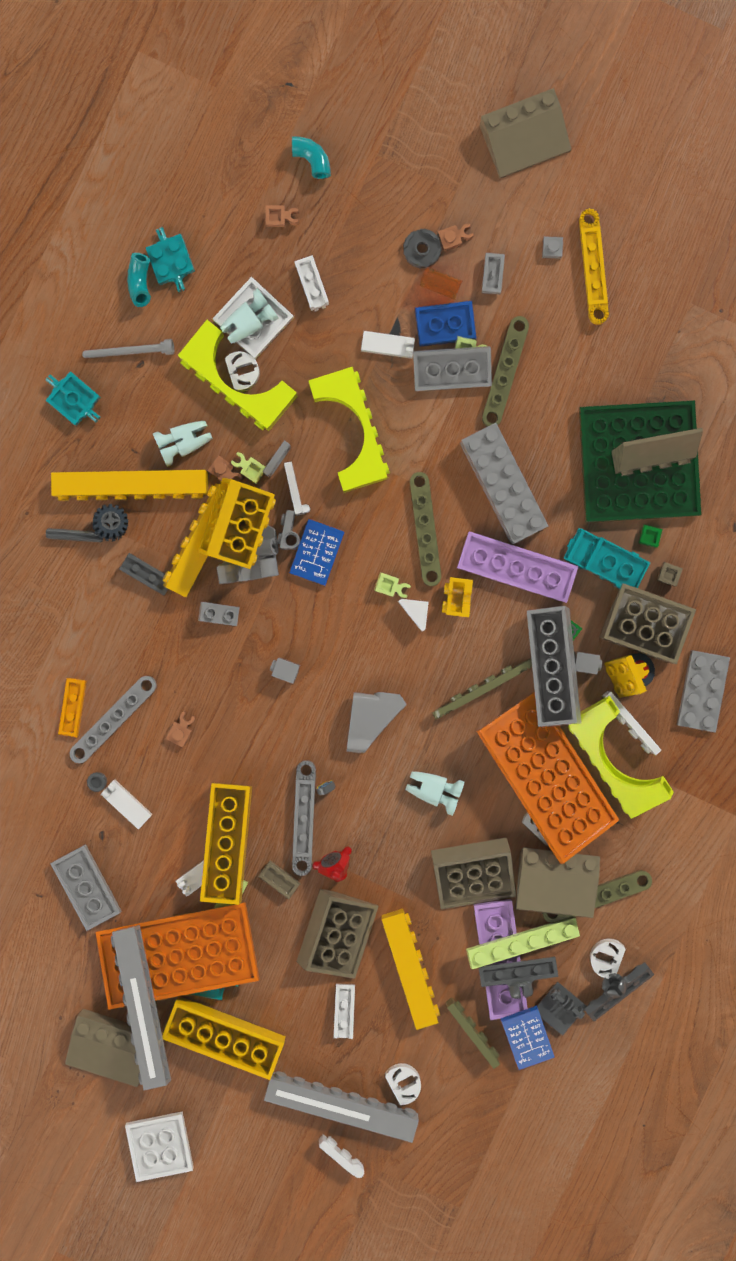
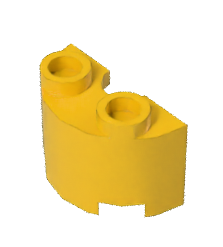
M450 577L449 583H445L444 594H447V600L443 601L442 613L452 616L469 617L473 580Z

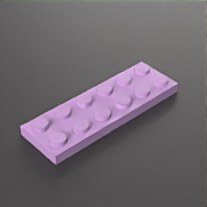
M470 531L467 534L457 566L458 569L564 603L568 601L579 567Z
M511 899L473 904L479 945L517 933ZM520 955L489 965L521 961ZM507 984L485 987L490 1020L500 1019L528 1009L526 998L522 994V987H519L521 999H515L510 996Z

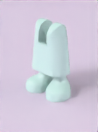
M258 288L253 291L254 301L250 305L244 302L220 326L223 333L235 326L237 327L227 338L230 343L240 341L263 328L262 323L266 320L276 321L279 319ZM264 308L257 316L255 315V312Z
M205 421L192 422L171 428V433L166 435L160 432L153 433L167 467L173 464V457L176 454L180 453L181 457L213 439L211 433L199 437L195 434L207 427ZM171 442H175L176 444L174 446L164 448Z
M412 771L410 778L423 782L422 786L419 788L415 785L407 784L405 790L436 807L439 803L443 804L446 807V812L453 816L458 799L443 795L442 793L445 791L459 798L464 781L458 780L454 784L446 783L447 778Z

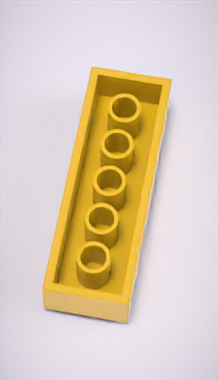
M211 783L200 895L201 902L239 905L242 902L252 786Z
M178 996L162 1035L163 1040L268 1080L272 1077L286 1037L181 996Z

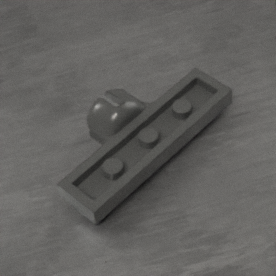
M555 956L486 965L478 968L481 987L507 984L510 996L515 999H521L519 987H522L523 997L527 998L533 994L532 982L534 980L558 977Z
M645 962L642 965H637L633 972L627 976L622 977L620 974L611 973L608 980L606 977L603 979V995L596 1000H592L584 1009L593 1021H596L654 976V973Z

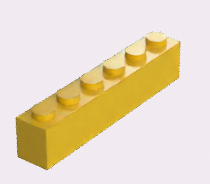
M217 483L215 486L212 485L207 493V496H209L206 503L203 502L198 510V513H200L198 519H194L191 523L189 536L183 539L180 545L182 547L180 553L176 554L171 564H173L171 571H167L162 580L166 588L184 597H187L208 555L199 552V548L220 484Z
M402 908L381 915L416 1030L437 1024V1017L440 1016L437 1004L433 1005L432 998L435 996L432 986H427L426 980L429 977L426 968L422 969L420 963L423 961L420 949L416 950L414 944L417 943L415 932H411L409 925L412 924L409 913L405 914Z

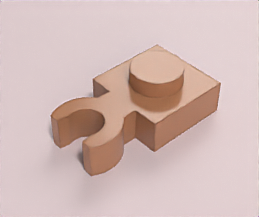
M266 205V227H285V222H289L292 225L299 224L298 219L291 218L293 214H299V210L291 208L289 211H285V205Z
M470 224L463 225L460 230L454 225L438 231L443 251L461 246L462 239L466 241L471 240L474 234L467 235L464 232L470 229Z
M219 455L207 470L220 481H222V478L233 480L235 477L243 480L241 474L232 472L235 467Z
M185 711L180 715L181 722L175 721L166 737L167 740L182 748L192 732V729L188 728V726L195 721V716H192L190 721H186L184 718L186 715Z

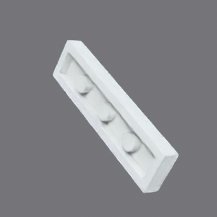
M610 691L605 692L602 697L605 698L610 695L620 710L616 717L618 721L630 728L628 732L634 739L638 738L642 742L641 747L646 753L649 754L651 752L657 755L661 751L659 746Z

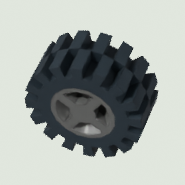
M109 504L106 507V505H103L94 514L93 530H95L96 535H99L100 539L105 538V541L108 542L109 539H112L113 542L117 538L118 540L121 539L122 535H125L128 527V516L126 513L124 514L122 508L118 509L119 506L115 505V507H112V504Z

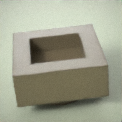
M663 562L657 581L676 587L683 568Z

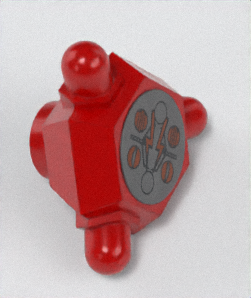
M347 846L342 852L333 851L323 856L320 862H313L312 868L335 882L343 881L347 877L349 856L352 853V849Z

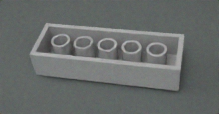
M497 423L461 440L460 445L511 545L548 527Z
M566 606L527 611L538 727L581 724L570 609Z

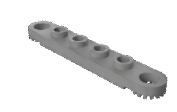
M151 676L141 677L71 748L70 758L75 763L87 761L155 692L157 688L156 680ZM145 680H149L152 683V688L149 691H145L142 688V682ZM78 748L83 749L85 752V756L82 759L75 755Z
M309 760L301 761L296 770L292 868L294 873L299 876L308 874L312 867L316 767ZM309 765L312 769L311 774L303 775L301 767ZM305 861L308 866L307 869L299 870L296 866L297 862Z

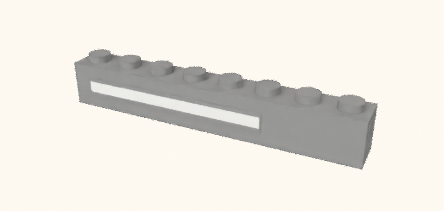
M140 925L119 929L112 932L111 943L116 950L115 963L120 970L119 983L123 986L124 990L123 1003L127 1006L128 1010L127 1023L129 1026L131 1025V1043L135 1045V1063L139 1065L140 1070L139 1083L143 1085V1090L166 1086L171 1081Z
M280 1071L273 1072L264 1098L266 1102L413 1143L419 1122L418 1113L411 1108H398L393 1103L384 1104L375 1098H363L354 1092L345 1093L337 1087H324L319 1082L310 1083L301 1077H289Z

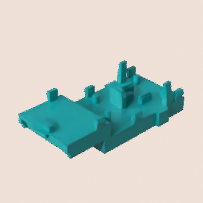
M578 528L574 538L570 539L567 545L568 550L563 557L564 560L579 566V569L588 570L600 576L601 579L613 583L619 589L622 583L638 588L651 563L639 557V554L633 551L629 552L582 528Z

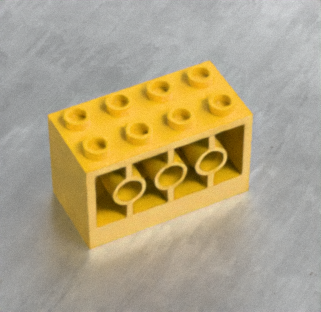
M222 478L199 552L251 569V566H254L257 560V548L263 542V530L269 524L268 515L270 510L274 508L275 494L232 479Z

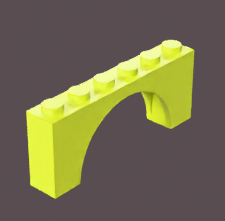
M206 320L178 354L181 359L180 364L188 370L192 368L196 372L195 376L202 382L208 381L211 384L210 388L214 392L224 394L226 396L225 400L230 405L234 406L236 404L240 407L239 412L246 418L251 416L256 420L254 424L261 430L267 429L270 431L298 397L297 392L283 381L267 392L252 395L243 394L228 387L219 377L216 368V353L224 335L220 329Z
M353 367L309 380L315 402L334 401L345 405L356 414L364 430V444L360 455L351 466L338 472L344 493L387 480V474H390L387 462L383 463L381 458L384 455L381 444L377 445L375 439L378 437L376 427H372L370 419H372L370 408H365L364 401L367 400L365 392L359 389L358 383L361 382L358 371L354 372Z
M609 695L580 712L581 724L568 725V728L578 738L580 747L586 750L590 756L589 759L592 765L596 766L600 771L602 780L610 786L612 795L620 801L623 811L632 819L670 800L674 791L664 776L650 780L635 779L620 772L609 761L604 750L603 735L607 724L615 719L620 712Z

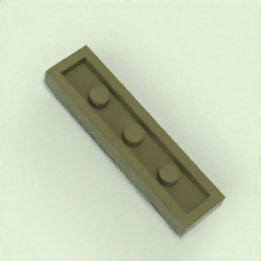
M453 998L446 1001L448 1010L493 1069L499 1066V1053L493 1046L489 1047L486 1043L488 1039L484 1033L476 1030L475 1026L477 1025L471 1016L466 1017L463 1013L465 1009L459 1001L455 1002Z

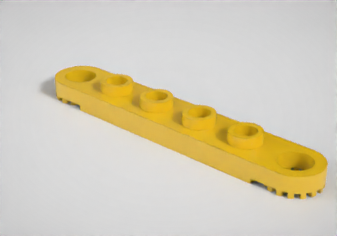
M589 208L585 209L579 217L588 316L593 324L601 325L609 316L599 214L594 209ZM584 216H593L594 222L591 224L586 223ZM601 310L604 317L599 320L596 319L593 315L594 311Z

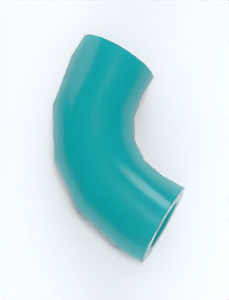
M292 136V156L305 158L309 161L312 177L317 179L329 178L331 176L329 158L323 148L309 138Z
M132 253L128 267V291L133 304L137 307H144L151 300L147 289V272L150 259L144 254Z

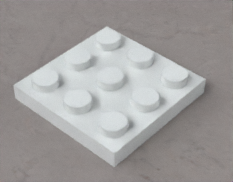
M251 277L215 315L213 321L220 327L244 302L250 305L254 301L253 291L258 288L279 319L276 321H264L262 323L263 328L237 341L248 354L256 359L293 320L294 316ZM264 308L255 312V315L257 316ZM236 326L233 327L231 330L227 331L226 333H227L228 335H230L232 332H234V331L237 329V327H236Z
M183 1111L126 1123L125 1128L136 1182L193 1171L194 1166Z

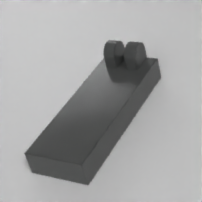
M128 553L119 570L160 594L165 595L168 590L163 585L164 581H162L165 573Z

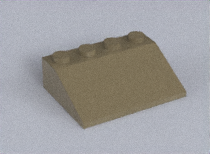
M554 88L481 116L479 126L499 178L506 177L571 151L562 109Z
M698 428L623 442L611 451L615 474L621 473L622 476L633 474L634 470L640 469L641 472H648L655 466L664 469L672 467L671 463L678 462L679 465L691 463L690 460L697 456L703 429Z
M622 583L599 638L658 660L677 664L696 609Z
M507 838L431 850L441 909L516 897L511 851Z
M522 848L519 855L516 909L593 918L599 882L600 857L575 854L564 864H560L552 851Z
M320 889L296 962L306 971L355 979L379 906L338 892Z
M82 1009L75 1022L65 1064L135 1087L139 1085L140 1070L139 1065L135 1063L136 1050L135 1045L131 1043V1025L129 1026L127 1022Z

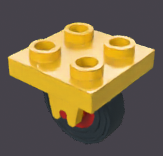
M642 653L631 654L604 663L607 674L610 676L614 690L619 698L647 691L645 686L650 684L655 676L654 663L647 655Z

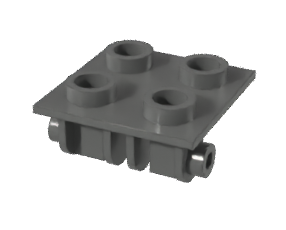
M556 982L537 1005L541 1018L562 1036L577 1018L582 1019L585 1013L583 1011L587 1007L559 982Z

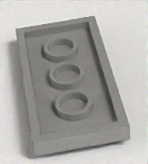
M490 346L413 351L415 391L492 386Z
M694 650L690 651L676 725L716 733L730 657Z
M86 844L50 863L86 931L122 912Z

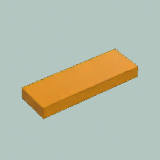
M66 678L58 735L79 736L87 680Z

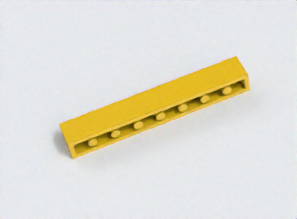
M206 470L51 473V496L58 498V501H69L71 497H77L79 501H87L89 497H96V500H108V497H115V500H127V496H134V499L144 500L146 496H154V499H165V496H173V499H184V495H192L194 499H201L203 495L208 493V472Z

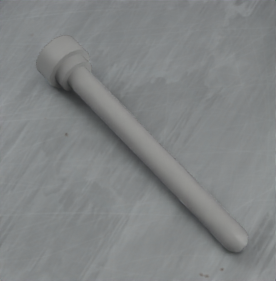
M164 339V342H160V344L85 350L82 356L84 358L151 352L173 355L174 342L173 339Z

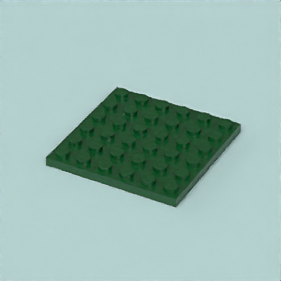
M695 400L586 406L579 408L585 522L702 515L698 452L697 456L690 460L691 463L679 465L678 462L671 463L672 467L664 469L655 466L648 472H641L639 469L634 470L633 474L622 476L621 473L615 474L611 452L623 442L697 429Z

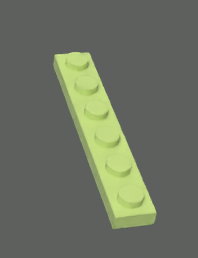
M572 916L555 923H549L467 948L466 952L470 968L476 969L579 937L580 934L576 918Z

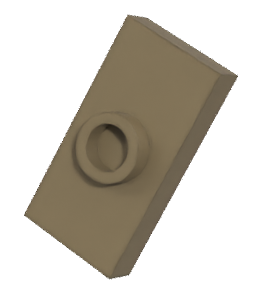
M271 860L258 876L287 899H290L300 885L298 880Z

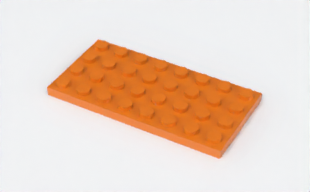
M535 692L477 731L560 864H564L619 821L561 727H538Z
M246 902L239 905L233 904L96 932L108 1010L125 1007L123 1003L124 990L123 986L119 983L120 970L115 963L116 950L111 943L112 932L140 925L155 1001L260 980Z

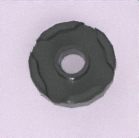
M427 229L411 232L406 237L403 245L404 256L408 263L419 269L434 265L441 254V243L438 236ZM424 244L428 250L425 253H420L417 250L418 245Z

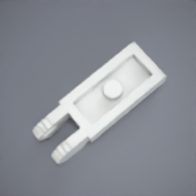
M322 1134L319 1138V1147L353 1176L362 1178L365 1172L362 1162L357 1158L351 1159L352 1155L343 1148L341 1150L336 1146L337 1142L329 1136L327 1138Z

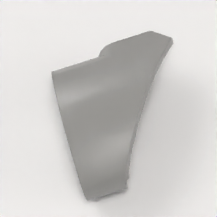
M269 525L266 529L264 528L262 533L263 542L257 548V560L255 565L251 566V569L226 561L219 564L217 567L219 584L279 575L276 554L278 553L276 530Z
M354 692L347 752L364 754L379 734L407 705L400 694L377 692L373 695Z

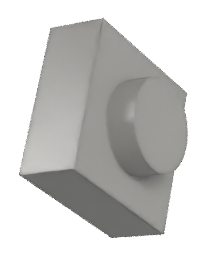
M544 236L542 258L561 259L563 237Z

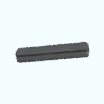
M52 528L46 530V538L103 542V539H100L99 535L95 534V531Z

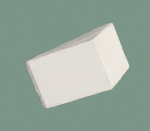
M407 599L399 600V604L418 628L424 631L426 629L428 602Z

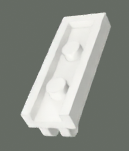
M313 255L294 261L311 311H318V308L321 307L322 309L326 308L329 305V301Z
M364 331L361 352L412 359L415 338Z
M292 462L284 463L295 514L298 516L309 513V505L301 504Z
M113 780L101 793L137 829L153 815L116 780Z
M204 860L176 880L177 886L182 889V893L186 896H189L201 887Z
M336 984L334 1038L353 1039L355 984Z

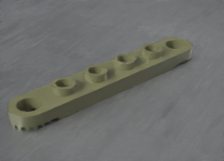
M522 316L513 318L508 328L482 416L483 424L486 427L494 424L487 421L486 417L489 413L496 414L497 421L495 423L497 425L502 420L529 329L527 319ZM518 321L523 323L524 330L516 331L514 323Z
M417 472L411 476L410 488L422 580L428 586H435L441 580V569L429 478L425 473ZM416 477H422L425 480L423 487L415 486L414 479ZM429 571H434L437 574L435 582H429L426 579V574Z
M530 658L513 668L511 665L501 670L502 674L496 677L493 674L484 679V684L480 686L475 684L469 687L466 694L461 695L458 693L451 697V702L432 712L435 720L443 717V714L445 716L449 712L532 667V659Z
M639 870L599 884L595 908L649 889L652 885L651 875L644 870ZM645 875L647 878L646 883L638 885L637 878ZM542 912L545 920L550 923L572 917L557 914L555 917H548L547 913Z

